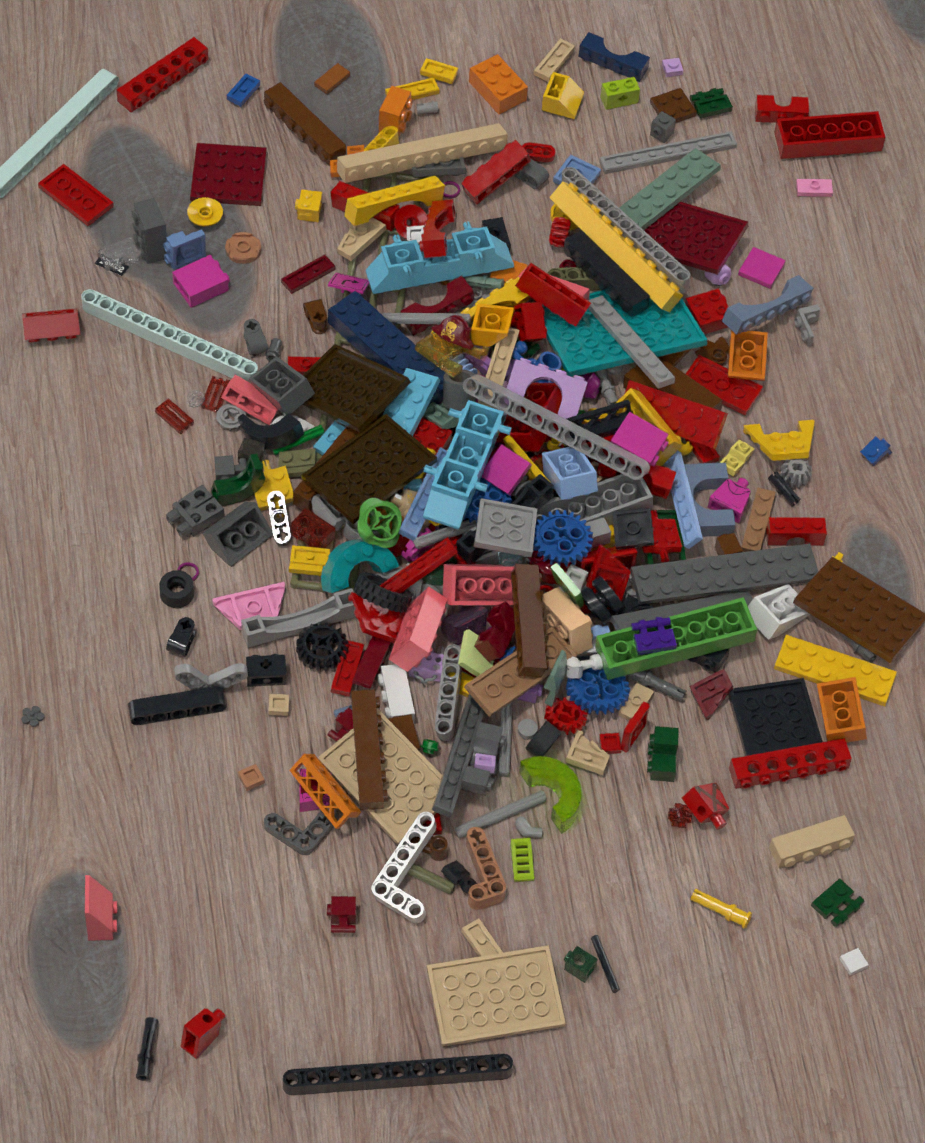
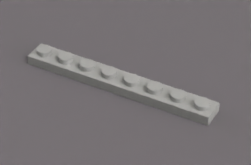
M603 296L588 300L591 302L588 308L658 389L675 383V377Z

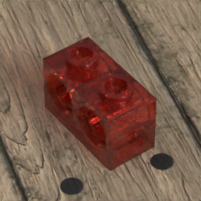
M307 508L291 522L292 535L296 539L305 542L309 547L325 549L335 539V527Z

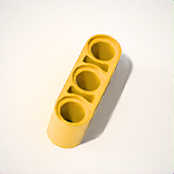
M385 127L365 147L364 151L399 144L397 127Z

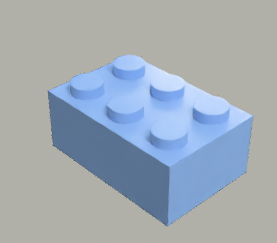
M572 447L542 453L543 473L551 484L554 485V489L561 500L572 499L580 495H589L598 491L597 472L585 454Z

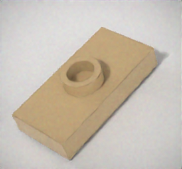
M636 683L629 694L625 706H622L619 716L630 720L643 701L649 703L654 691Z

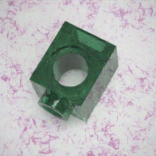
M576 946L573 952L570 950L566 954L564 970L585 983L595 970L598 959L579 946ZM580 961L583 965H577L575 962Z

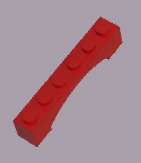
M454 199L432 201V205L428 209L429 214H427L425 227H423L422 241H420V251L424 252V258L446 256L448 250L446 233L440 232V230L447 224L455 221Z

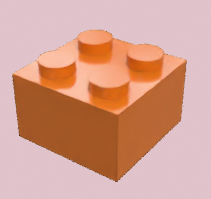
M391 86L379 110L378 133L387 126L397 127L399 136L405 132L406 122L410 121L412 117V111H410L413 104L411 91Z

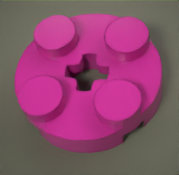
M426 528V532L423 533L420 531L417 537L431 533L432 531L429 528ZM410 540L406 545L408 548L406 553L402 551V557L408 562H413L422 556L421 554L426 549L430 550L435 543L418 549L413 543L414 541Z

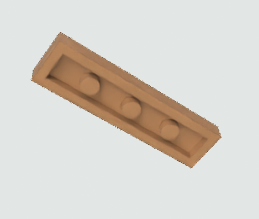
M757 488L741 546L743 552L761 550L775 491Z

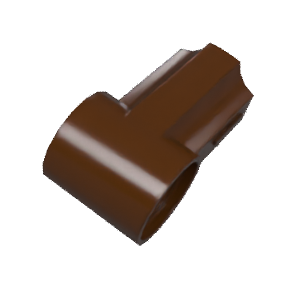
M431 836L422 852L429 854L435 861H442L448 855V842L443 836ZM413 837L410 842L416 844L421 838ZM436 847H442L443 849L437 850V849H435V848H436Z

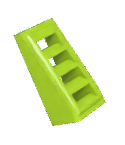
M531 838L511 839L510 852L514 882L534 881ZM526 854H527V856H524V857H516V855H526ZM517 863H528V865H517ZM529 870V873L518 874V871Z

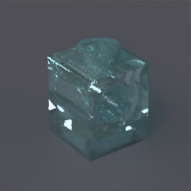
M498 551L497 564L502 566L521 564V555Z

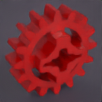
M563 697V700L556 698L552 706H546L544 719L561 732L565 731L566 735H568L569 731L576 734L577 730L582 731L583 726L586 725L588 713L585 712V709L581 710L580 705L577 706L574 701H568L566 697Z

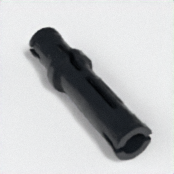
M147 1017L145 1019L141 1051L137 1056L139 1063L136 1079L141 1081L149 1080L151 1063L154 1062L153 1049L159 1022L154 1017Z

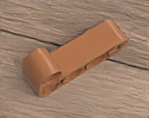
M472 827L467 831L466 847L481 883L475 884L469 889L468 905L472 909L480 910L503 902L506 894V883L485 832L479 827ZM484 855L486 856V858H480L478 856ZM491 872V873H493L494 875H490V876H489V875H487V874H485V873ZM497 889V890H499V891H501V892H500V893H495V892H493L492 890ZM478 895L482 898L476 899L473 896Z

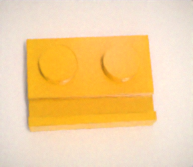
M292 545L289 573L321 576L323 566L326 565L330 549Z

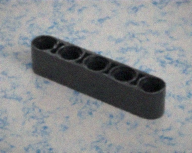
M219 686L140 698L128 703L130 721L133 725L217 713L227 708L224 690Z

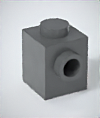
M661 111L652 121L650 135L665 143L674 134L676 119Z

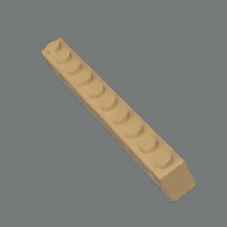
M498 123L337 157V172L343 181L348 183L409 170L415 166L419 168L426 166V164H438L439 161L447 162L460 159V157L466 158L504 149L507 145L508 134Z

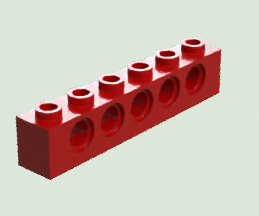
M195 37L191 38L116 89L117 102L131 113L141 108L143 104L154 99L156 95L167 90L169 86L180 81L181 78L193 72L201 64L206 63L208 60V48Z
M843 738L732 758L729 771L735 789H747L754 785H768L776 781L785 782L792 778H806L814 774L824 775L831 771L841 772L849 768L852 757L846 739Z

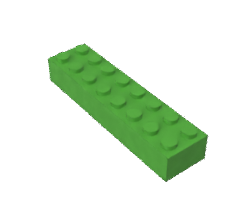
M743 597L670 616L671 625L664 626V629H673L677 648L674 650L638 655L634 634H640V631H632L631 627L596 636L595 649L597 654L601 656L607 680L754 642L757 627ZM656 627L647 629V632L657 631Z

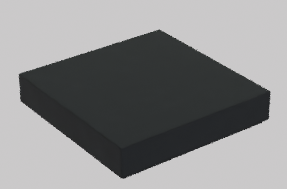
M650 508L612 512L616 549L654 545Z

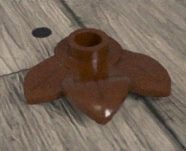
M724 337L718 338L715 343L707 340V345L701 346L699 350L695 351L697 357L701 355L722 365L727 360L726 352L729 349V345Z

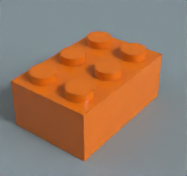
M498 54L470 68L469 83L498 115L527 101L528 86Z
M856 677L817 683L827 741L845 738L846 742L867 739Z

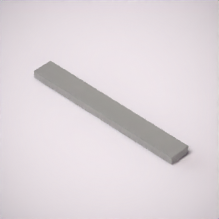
M732 131L603 156L600 157L599 161L604 174L679 160L695 148L704 154L737 148V143Z

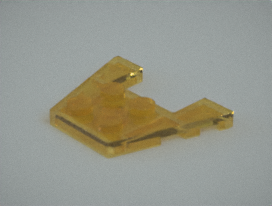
M435 332L417 342L415 346L417 352L453 378L462 372L463 366L452 361V359L464 352L480 360L488 355L489 348L482 346V349L474 347L470 350L442 339Z

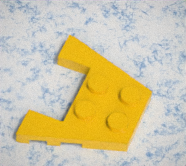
M798 421L797 427L799 432L790 431L789 433L773 432L771 434H764L760 424L743 425V432L746 435L749 434L751 440L754 443H758L760 449L772 461L809 458L815 421Z

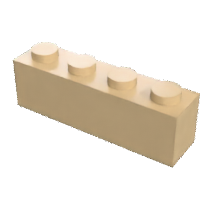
M843 815L772 838L769 849L778 868L784 866L791 867L796 862L809 861L815 856L821 854L828 855L833 850L850 847L855 834L846 816Z

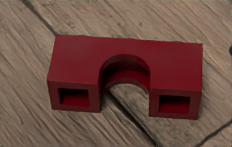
M506 601L492 607L486 620L492 628L480 633L474 645L488 662L501 659L505 655V650L512 641L511 637L515 631L514 610Z

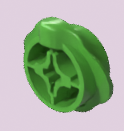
M377 498L365 500L360 507L357 525L361 539L368 544L377 545L382 548L394 546L400 535L398 532L402 523L401 512L391 502L382 501ZM375 507L384 509L387 515H382L380 511L377 512ZM368 515L370 517L369 525L367 524ZM385 519L380 526H376L380 522L379 520ZM390 521H392V528H391V529H390V527H389ZM372 531H378L380 535H383L384 539L374 536Z

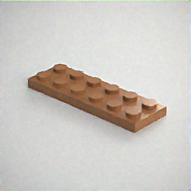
M553 627L546 630L544 635V641L547 642L545 655L549 661V666L542 677L518 676L517 651H515L465 685L464 688L489 717L547 679L561 650L566 652L567 660L571 657H577V654Z

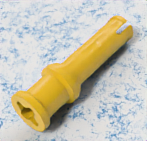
M697 888L690 899L725 916L726 921H733L741 925L743 929L747 927L752 917V912L749 911L747 913L737 908L735 904L729 905Z

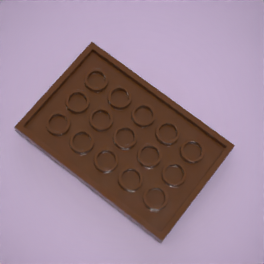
M834 557L830 558L793 601V604L890 664L925 624L924 612Z

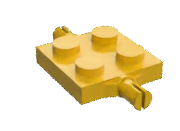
M265 460L266 465L262 461L266 480L263 486L254 493L260 511L269 509L267 497L273 491L281 492L284 495L286 504L293 502V488L286 465L271 469L269 460ZM275 496L274 500L271 501L275 503L276 509H280L278 501L281 499L278 496Z

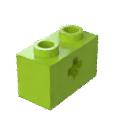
M635 77L602 83L600 98L606 110L637 104L640 88Z

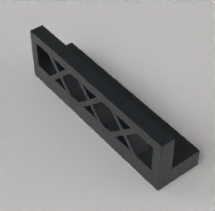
M625 400L566 419L604 438L617 432L628 413L631 412V405L629 400ZM626 408L625 412L617 413L619 409ZM602 414H608L605 418H599ZM591 419L588 423L581 424L584 420ZM570 431V436L575 439L574 433Z

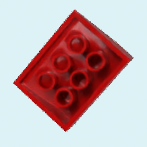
M532 383L527 388L524 398L558 414L562 402V393L555 383ZM521 406V411L526 413L525 408ZM508 414L503 424L512 428L510 436L523 451H539L548 436ZM537 414V419L542 422L541 416ZM500 432L496 441L505 444L503 438L508 436V434Z

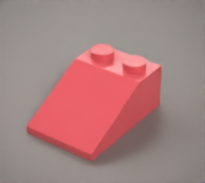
M85 875V918L88 941L113 940V932H117V920H113V914H117V901H113V893L90 875Z

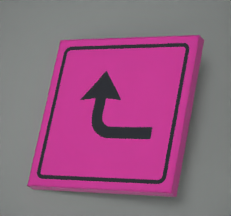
M335 273L328 283L329 287L341 289L342 293L347 290L351 291V293L356 291L360 294H363L369 285L367 279Z

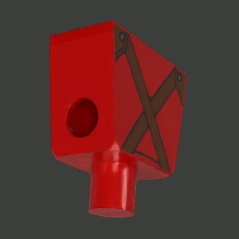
M717 783L694 786L681 797L700 823L712 822L716 830L723 828L727 824L722 816L729 811V806Z

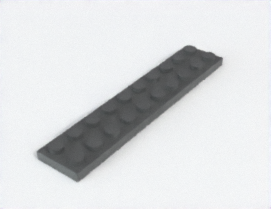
M810 544L634 566L630 569L639 605L810 582L818 573Z

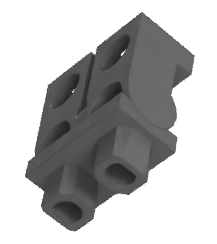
M203 484L178 502H174L172 504L173 509L166 514V519L171 525L178 521L181 522L176 527V530L182 538L189 534L194 537L198 532L203 531L212 523L225 517L224 508L213 498L212 494Z

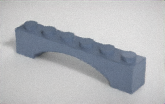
M798 275L787 280L781 293L782 295L773 301L758 305H743L739 302L728 307L722 322L736 335L746 332L767 320L770 321L778 315H783L790 309L793 310L801 304H806L811 299V293L814 288Z

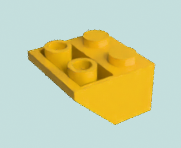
M552 72L543 95L541 110L575 119L584 96V91L570 76Z

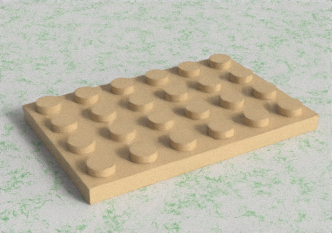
M377 708V715H381L382 727H378V733L383 734V745H380V752H384L385 764H381V770L386 771V783H383V790L387 789L388 802H384V809L365 811L399 845L420 813L429 812L432 815L437 813L432 811V807L442 775ZM352 729L321 754L318 759L336 781L359 804L354 730Z
M549 945L431 964L426 967L442 1047L564 1027L566 1025Z

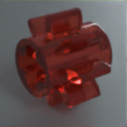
M675 803V808H669L668 819L672 822L671 826L686 828V824L691 823L693 813L688 809L687 805Z

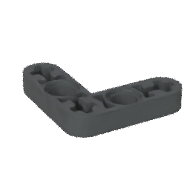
M335 808L334 817L338 821V810ZM322 811L318 813L304 831L276 813H270L264 818V829L301 855L311 854L334 827L328 819L326 820V816ZM269 821L272 823L276 821V825L269 826ZM320 827L323 829V832L317 835L312 832V829ZM291 830L295 835L292 838H286L283 833ZM309 840V847L305 846L303 848L302 843L306 844Z

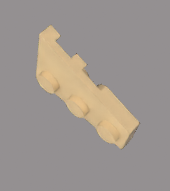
M373 217L369 219L368 223L357 226L351 224L349 232L344 235L337 248L338 254L352 261L386 231V225Z

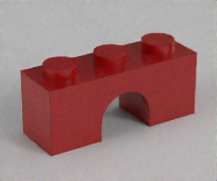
M757 95L755 122L776 123V120L781 118L809 116L808 97L791 96L788 106L777 105L774 101V95Z
M769 517L766 527L767 546H786L789 539L796 537L803 538L805 544H810L811 546H824L827 535L825 518Z

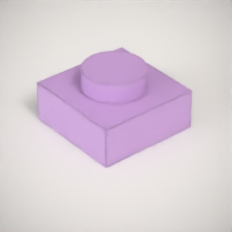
M679 58L662 60V67L666 77L683 75V68Z
M476 753L474 768L494 773L496 756Z

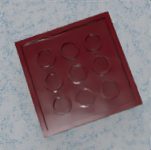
M197 143L190 202L206 197L215 199L220 204L261 206L267 147Z

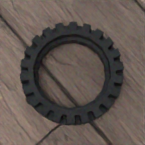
M368 572L360 573L353 589L358 596L384 609L387 608L390 611L394 610L400 613L406 612L413 596L409 590L406 589L402 593L380 587L382 583L388 580L387 578H382L379 575L376 576Z

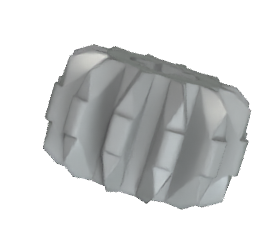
M786 460L781 466L780 476L786 483L789 482L791 484V488L794 485L800 488L801 484L806 486L808 481H810L812 466L808 465V460Z

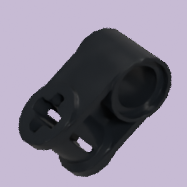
M184 617L178 621L168 639L167 651L186 657L196 635L195 624L191 618Z

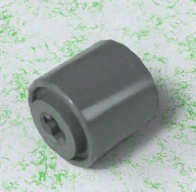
M457 369L444 374L443 405L446 408L462 411L468 400L476 402V398L467 394L463 389V382L475 373ZM472 381L473 387L476 388V383Z

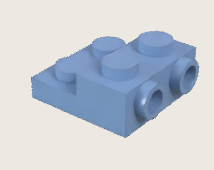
M203 230L192 232L185 236L183 231L174 233L166 237V242L163 243L166 251L164 259L167 264L171 265L173 270L206 257L205 234Z

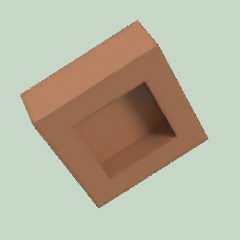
M256 764L238 771V776L246 791L265 783V779Z

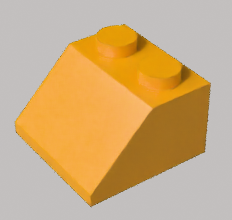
M478 303L471 328L473 344L490 347L507 337L514 308Z

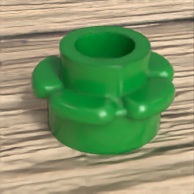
M423 739V744H420V747L423 748V752L434 754L435 751H439V742Z

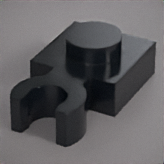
M457 860L445 865L441 870L454 885L459 884L462 891L466 894L471 886L478 884L474 879L469 878L470 873Z

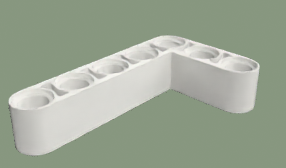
M422 812L418 815L372 884V892L377 901L413 923H420L425 919L426 911L420 901L397 887L437 828L435 818L429 812ZM425 820L432 821L428 827H423L422 822ZM413 837L421 838L416 844L410 842ZM401 854H409L407 860L402 861L399 859ZM396 870L398 874L395 877H389V872ZM380 887L387 888L384 894H377V890ZM398 897L404 899L400 905L394 904V900ZM414 908L421 909L418 915H411V911Z

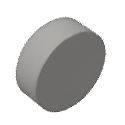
M524 719L518 725V734L523 739H532L538 731L536 722L531 719Z

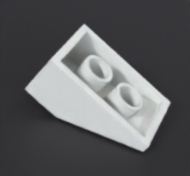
M789 584L754 597L748 606L756 627L768 640L780 636L810 615L793 604L794 598L798 593Z

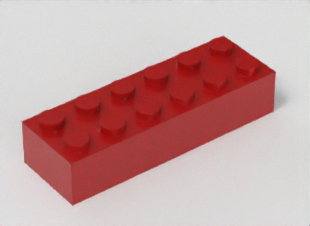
M879 111L781 118L776 120L774 130L781 159L883 151L886 138Z

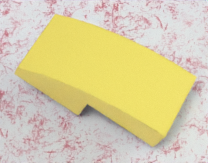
M738 440L720 463H726L727 473L734 477L747 462L755 448Z

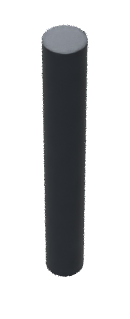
M594 935L591 937V941L613 993H616L620 990L599 936Z

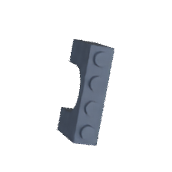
M726 463L684 464L702 537L734 533L735 520L733 509H705L694 499V495L697 492L706 489H718L728 479Z

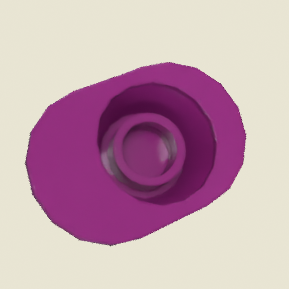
M594 372L580 375L587 382L583 397L595 399L599 393L600 379Z

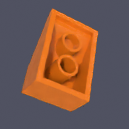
M731 330L728 350V377L765 381L768 332L748 330L736 335Z

